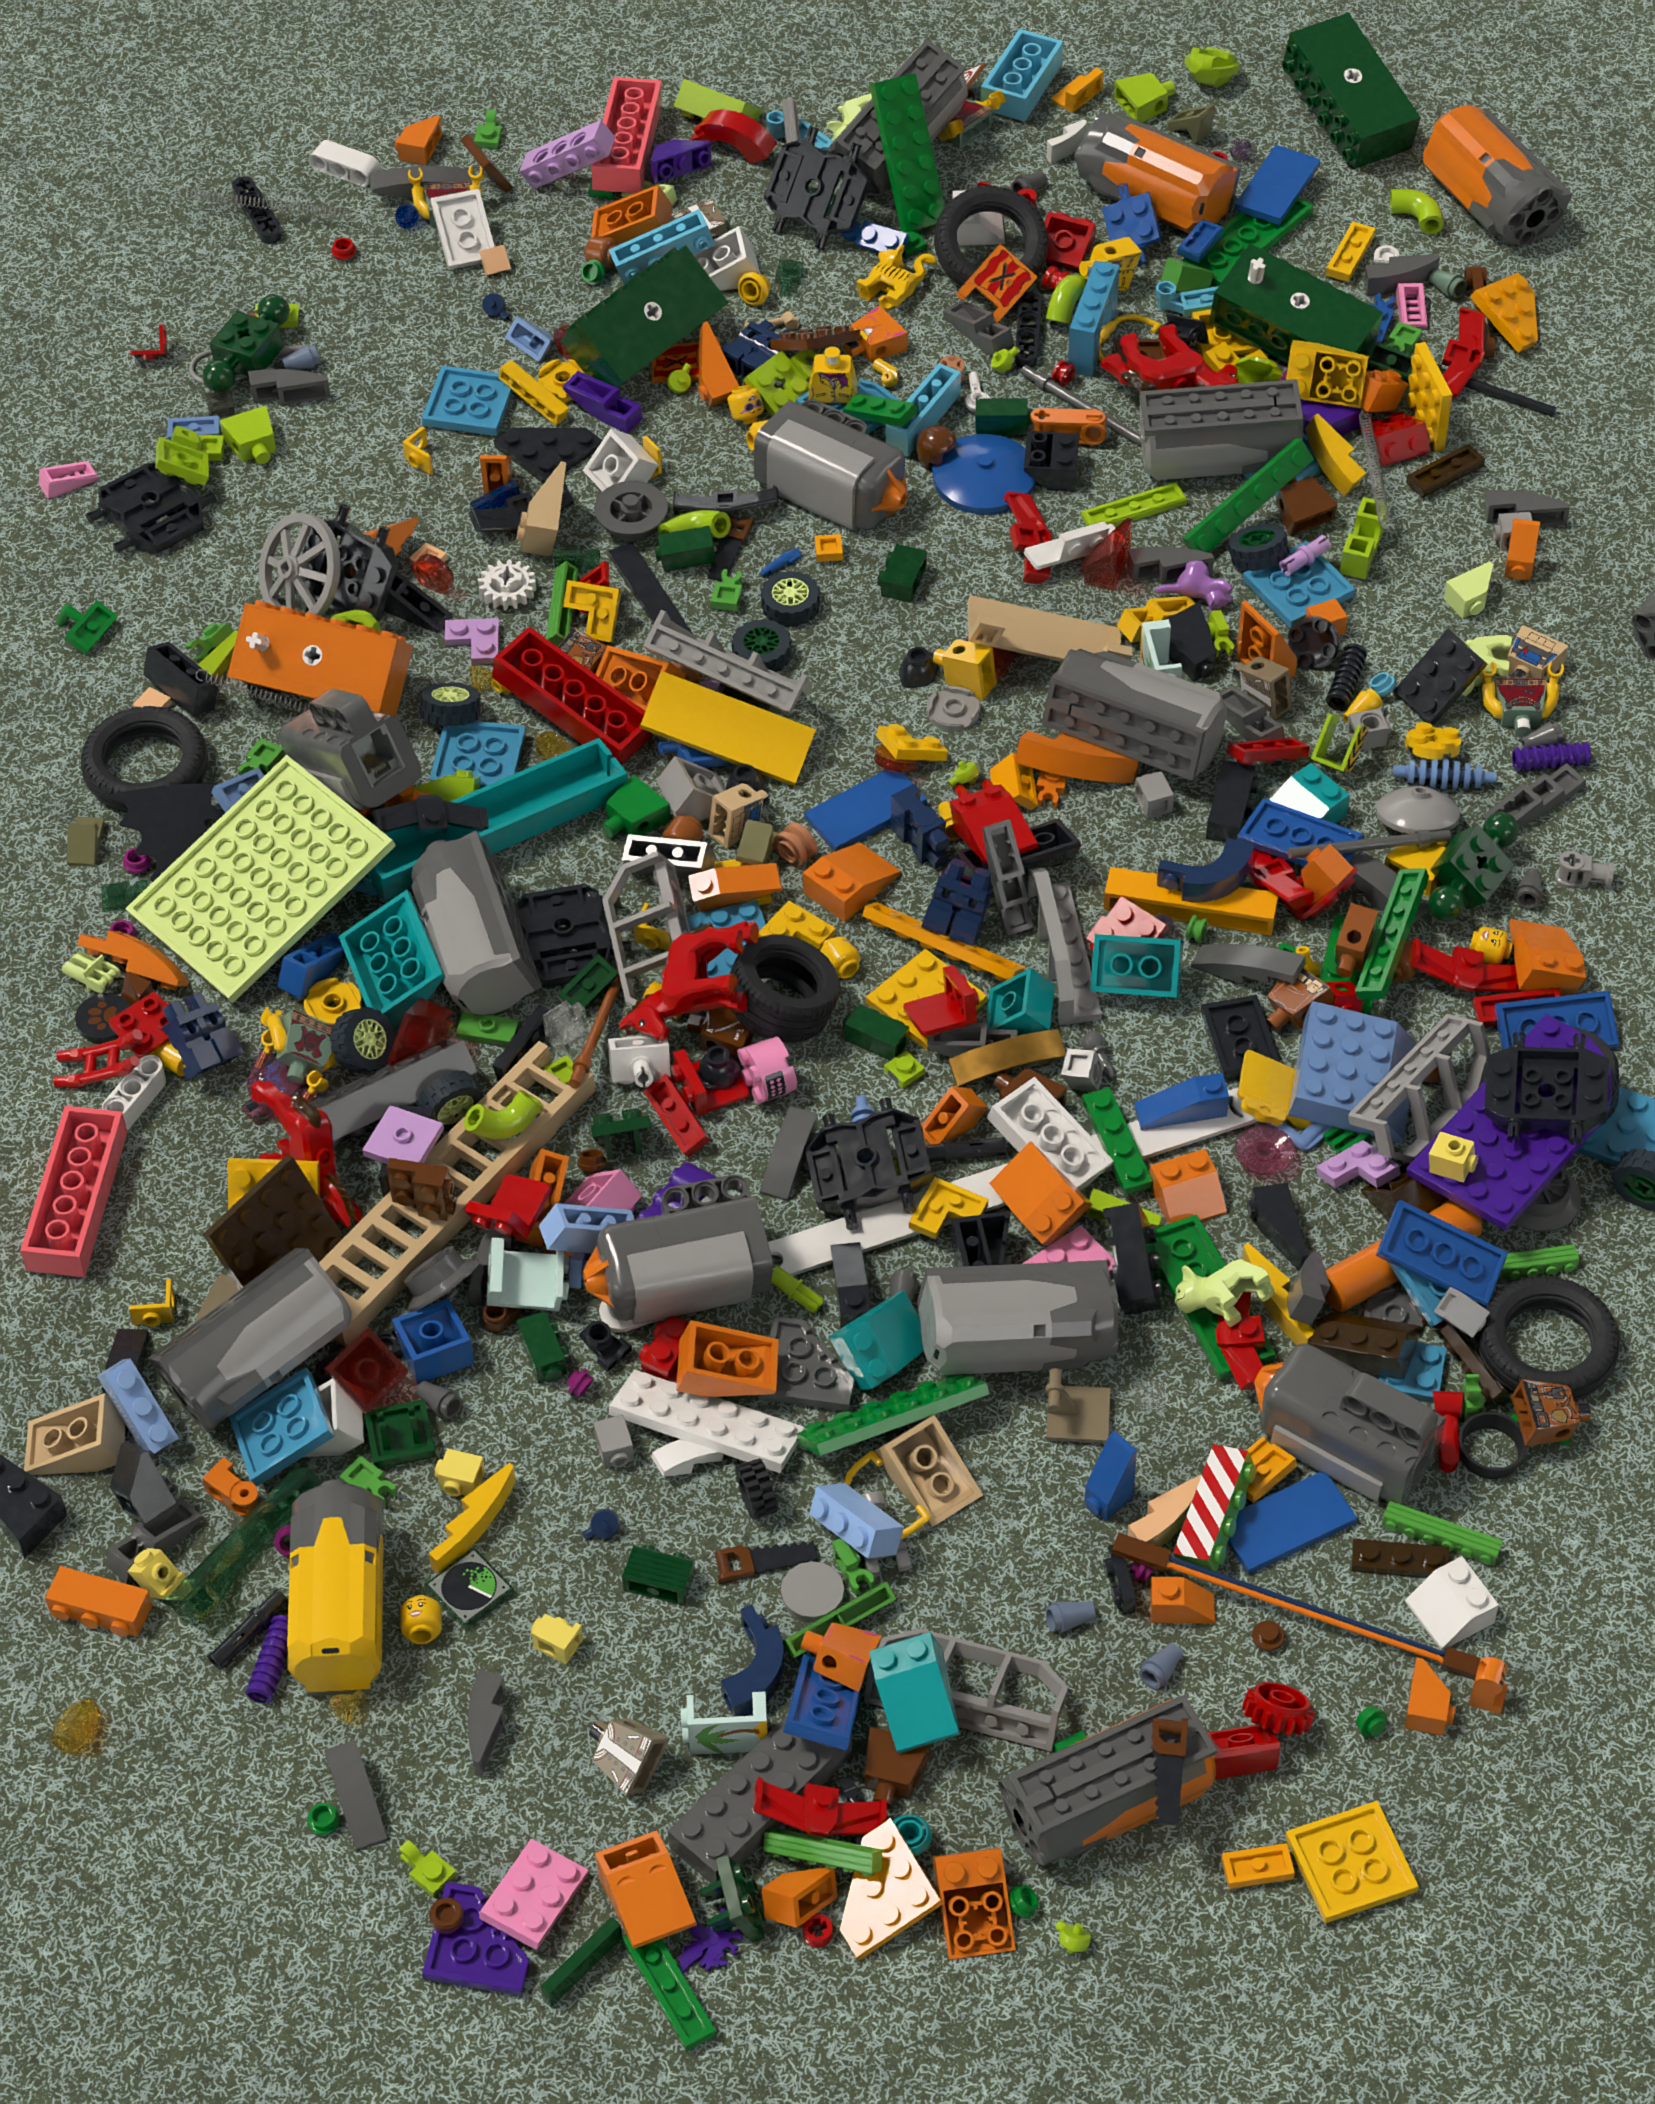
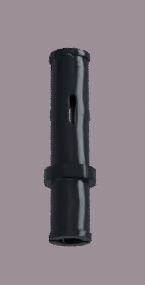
M1005 1137L949 1143V1140H944L942 1144L926 1145L930 1162L944 1161L945 1164L951 1163V1160L1007 1155Z
M275 1589L257 1608L253 1607L249 1611V1616L207 1656L209 1661L219 1670H222L262 1629L267 1630L269 1628L272 1618L277 1616L285 1606L289 1605L288 1598L280 1590ZM241 1636L242 1639H240L235 1645H233V1642Z

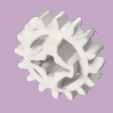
M508 559L506 564H502L500 560L497 561L496 567L489 564L488 572L482 571L481 578L478 579L480 597H484L486 604L493 602V608L495 609L499 605H503L504 610H507L510 605L514 609H518V603L526 605L527 598L533 599V591L537 589L535 573L530 572V566L527 565L522 568L521 561L514 565L511 559Z

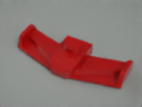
M1463 307L1459 309L1458 341L1449 339L1441 364L1448 366L1443 377L1453 394L1452 400L1460 394L1475 370L1481 367L1485 356V314Z
M1007 491L1003 499L1009 504L1018 524L1013 523L1009 529L1014 551L1024 552L1027 547L1052 541L1051 531L1048 530L1031 494ZM1025 556L1023 582L1043 583L1050 578L1051 566L1037 570Z
M1254 848L1253 863L1247 877L1253 885L1260 889L1270 890L1285 900L1293 909H1299L1314 902L1313 890L1306 889L1294 881L1295 872L1284 859L1278 857L1272 860L1270 854Z
M1414 938L1412 941L1411 967L1453 985L1459 990L1468 992L1520 991L1515 965L1483 964V952L1456 946L1452 951V956L1421 943L1418 938Z
M1243 1292L1234 1305L1241 1314V1320L1230 1327L1226 1323L1224 1316L1219 1315L1218 1326L1215 1329L1217 1347L1221 1349L1240 1390L1255 1389V1379L1263 1367L1255 1350L1256 1348H1264L1265 1345L1261 1316H1249L1252 1292Z
M757 1777L754 1788L753 1811L807 1832L808 1835L826 1838L827 1836L863 1835L868 1834L886 1822L887 1799L872 1802L838 1803L839 1789L807 1783L803 1790V1796L767 1783L761 1777Z

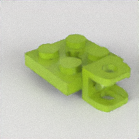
M812 349L802 350L789 359L781 350L747 375L743 381L746 385L750 384L751 388L759 390L763 406L773 416L788 401L796 402L798 397L809 391V383L807 381L810 379L813 365H810L805 358L808 357L814 361L816 354ZM775 380L782 382L784 390L780 387L775 388Z
M175 426L171 441L162 437L158 438L155 468L159 469L161 473L184 478L186 482L194 485L201 484L205 486L209 478L208 454L196 450L199 444V436L196 432L181 426Z

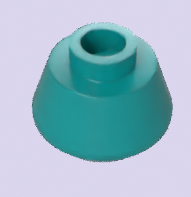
M913 1814L901 1815L893 1820L915 1857H918L929 1848L932 1841V1830L926 1820Z

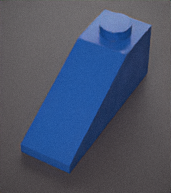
M330 932L284 956L278 987L287 991L293 997L303 998L309 994L308 990L314 984L327 979L346 957L338 937L339 935Z
M1223 1073L1190 1078L1134 1103L1140 1130L1227 1117L1229 1093Z
M1115 1430L1109 1435L1085 1485L1084 1502L1086 1507L1092 1514H1099L1106 1521L1130 1502L1134 1494L1137 1449Z

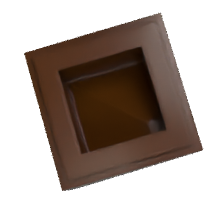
M131 972L125 974L121 997L125 998L131 1006L153 992L151 981Z

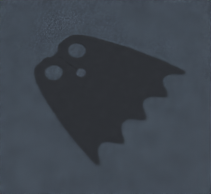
M200 783L171 785V787L157 786L115 793L108 796L109 799L120 801L128 807V812L119 825L135 829L142 835L141 843L135 849V853L151 856L156 860L157 867L150 877L151 882H154L210 828L204 823L206 819L210 818L216 823L225 814L223 809H216L211 804L213 796L211 791L218 784Z

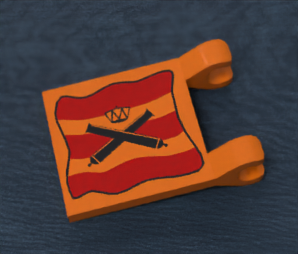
M999 244L959 289L956 295L961 300H965L972 290L976 288L997 307L993 315L995 322L998 323L1037 279V276L1004 246Z
M715 336L718 341V344H720L719 337ZM699 342L674 344L652 361V383H667L669 374L674 370H682L685 363L692 366L688 373L691 381H699Z

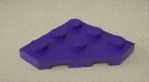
M446 1882L442 1898H452L458 1901L463 1910L464 1920L461 1927L453 1933L442 1934L433 1930L422 1972L423 1979L522 1996L530 1966L528 1957L510 1935L479 1919L480 1911L487 1902L485 1895L479 1887Z

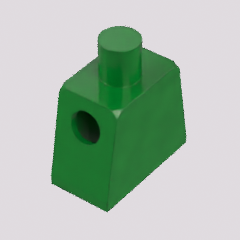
M633 775L607 800L606 811L608 820L601 826L604 833L610 838L620 831L624 832L627 836L628 834L642 836L671 820L670 803Z

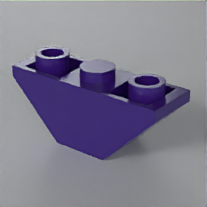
M671 140L656 145L651 158V183L655 185L711 166V142Z
M1300 399L1303 414V433L1306 435L1305 429L1317 413L1341 436L1359 428L1361 407L1356 408Z

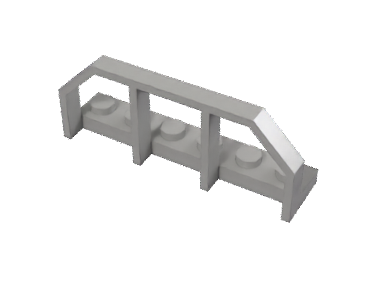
M660 610L643 644L645 649L790 715L799 697H807L812 687L808 676L803 673L799 680H795L767 669L757 652L753 651L750 659L747 660L723 649L716 635L710 631L705 640L696 637L671 621L666 611Z
M658 851L622 864L602 899L625 1001L631 1006H634L636 1001H638L635 999L631 978L666 965L669 951L628 967L620 932L664 915L667 917L665 928L669 936H671L672 942L681 934L690 931L675 865ZM654 865L653 877L661 892L659 896L660 905L617 921L614 904L631 873ZM708 1009L692 1014L706 1017ZM676 1016L667 1017V1018H665V1020H668V1019L673 1018V1017H676Z
M1042 867L1028 869V897L1039 896L1038 941L1049 940L1047 978L1049 981L1057 980L1059 996L1058 1024L1067 1025L1101 1020L1102 1013L1097 993L1090 992L1091 969L1069 882L1051 884L1048 871Z
M1446 1014L1347 1115L1349 1124L1374 1131L1380 1155L1411 1163L1483 1084L1487 1070V1056L1490 1055L1484 1023ZM1470 1033L1475 1054L1465 1090L1459 1095L1452 1059L1448 1055ZM1438 1066L1447 1108L1430 1125L1422 1089L1418 1085ZM1408 1097L1417 1139L1403 1154L1394 1152L1388 1122L1384 1120Z
M916 1629L880 1639L877 1648L931 1632L942 1647L947 1669L953 1655L999 1666L1000 1669L989 1692L988 1699L951 1690L959 1727L1052 1752L1059 1717L1067 1699L1068 1686L1045 1661L924 1629ZM870 1660L864 1702L883 1707ZM1009 1670L1037 1676L1057 1697L1051 1716L996 1702Z

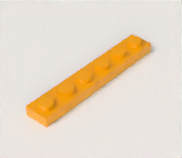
M874 902L866 905L862 916L870 919L872 925L895 930V934L901 938L920 941L919 944L924 948L945 952L944 955L949 959L970 963L969 966L974 970L995 974L994 977L999 981L1004 982L1025 970V966L977 945L971 946L949 937V933L942 935L921 927L922 921L881 903Z

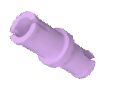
M1320 535L1308 545L1299 546L1295 553L1279 562L1282 572L1288 569L1285 575L1290 576L1304 565H1311L1315 558L1331 549L1330 541L1327 539L1323 542L1326 536Z

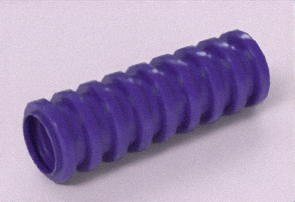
M1587 741L1582 742L1581 745L1579 742H1574L1573 745L1565 743V746L1557 744L1556 747L1553 744L1548 745V747L1540 745L1539 748L1531 746L1530 749L1525 746L1522 750L1519 747H1514L1512 751V764L1516 772L1521 771V769L1529 771L1530 768L1538 770L1539 767L1544 770L1547 766L1550 769H1555L1556 766L1561 768L1566 763L1571 767L1573 764L1576 767H1580L1581 764L1589 766L1591 762V748Z
M277 1615L272 1618L268 1634L264 1639L265 1642L261 1646L262 1651L259 1652L258 1660L255 1662V1668L251 1673L252 1677L248 1681L249 1686L245 1689V1694L255 1702L269 1703L273 1700V1693H275L276 1685L280 1681L279 1676L282 1675L283 1667L286 1665V1659L288 1658V1616ZM256 1698L265 1699L266 1701L256 1700Z

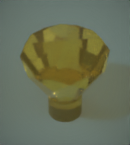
M471 665L469 667L471 686L480 692L481 688L492 680V671L479 665Z
M357 1690L353 1694L335 1695L330 1699L331 1711L338 1720L345 1724L351 1723L358 1706L366 1700V1695L362 1690Z

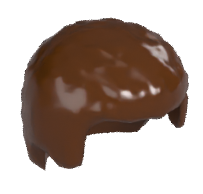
M932 425L925 428L919 434L916 442V451L921 465L929 468V463L941 465L943 455L956 446L955 434L944 426Z

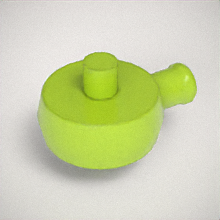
M1014 346L1009 351L1002 349L995 352L991 366L999 373L1010 370L1014 362V356L1020 353V350L1017 346Z
M685 363L682 370H674L669 374L667 385L672 392L682 394L689 389L691 378L688 373L692 366Z
M960 761L958 763L959 767L954 771V777L947 781L951 788H954L957 784L967 782L969 785L975 783L974 778L980 772L979 768L973 761L968 763Z
M1063 1920L1056 1923L1055 1929L1060 1932L1059 1942L1067 1949L1068 1953L1074 1954L1075 1952L1087 1950L1090 1945L1091 1936L1083 1929L1082 1924L1075 1923V1926L1067 1925Z

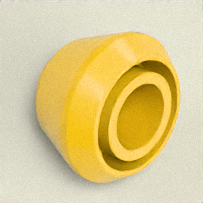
M755 272L744 274L738 282V292L741 299L750 306H759L766 301L771 289L767 277Z

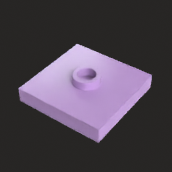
M390 1105L362 1150L363 1155L388 1164L389 1158L424 1163L444 1130L443 1123Z

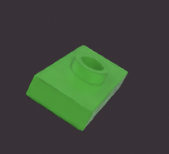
M463 1012L456 1030V1038L507 1047L511 1038L518 1032L519 1020Z

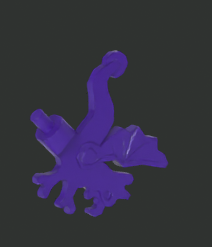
M721 1908V1912H720V1913H722V1912H724V1911H726V1910H728V1909H726V1908ZM694 1916L697 1926L690 1928V1931L694 1938L698 1940L691 1941L690 1945L684 1946V1953L678 1957L681 1962L679 1966L680 1971L684 1974L700 1959L702 1960L699 1962L700 1967L705 1966L706 1972L712 1967L726 1966L728 1960L722 1961L721 1959L725 1957L723 1950L730 1949L732 1955H737L735 1951L739 1950V1947L731 1944L730 1941L732 1939L742 1941L741 1930L737 1929L731 1934L727 1933V1929L713 1932L712 1928L700 1926Z

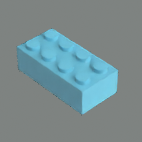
M1019 29L981 85V102L989 99L991 93L1001 90L1006 102L1001 103L999 109L992 110V113L1025 122L1063 64V41Z

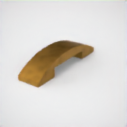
M1054 1029L994 1042L949 1059L948 1063L956 1087H962L984 1081L986 1077L1035 1063L1042 1065L1063 1059L1066 1056V1051L1059 1030Z

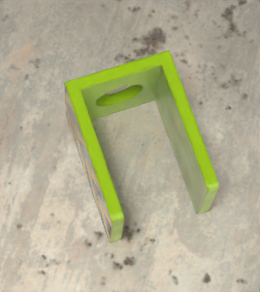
M1329 713L1311 759L1342 772H1352L1369 727L1357 725L1343 763H1338L1325 757L1340 719V715Z

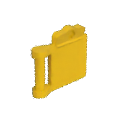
M1247 1050L1244 1054L1237 1097L1242 1100V1110L1254 1116L1259 1122H1269L1276 1126L1282 1125L1285 1119H1288L1297 1128L1306 1129L1313 1123V1121L1288 1116L1295 1069L1252 1050Z

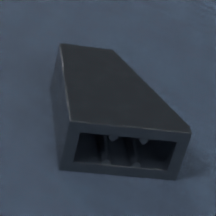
M1197 602L1168 618L1171 626L1169 658L1175 664L1181 663L1182 671L1193 682L1202 677L1210 676L1215 670L1216 650L1201 605Z

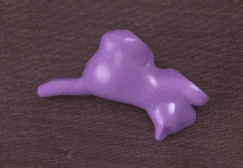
M1198 560L1190 561L1186 564V568L1179 576L1176 584H1163L1155 588L1156 593H1181L1190 598L1202 599L1209 606V614L1211 611H1215L1233 602V598L1229 594L1233 587L1223 579L1210 578L1208 567Z

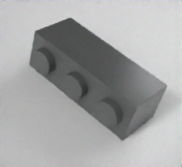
M628 834L622 857L624 864L658 851L675 865L678 879L689 880V875L714 869L716 855L707 842ZM651 865L631 874L653 876L655 866Z

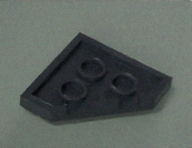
M513 427L494 440V447L506 456H511L512 461L544 484L560 462H566V473L594 454L603 440L587 428Z

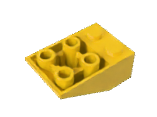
M1293 340L1286 380H1298L1300 399L1360 408L1369 356L1319 343Z

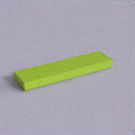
M1177 482L1081 511V518L1086 526L1104 521L1106 524H1113L1116 527L1187 505V498Z

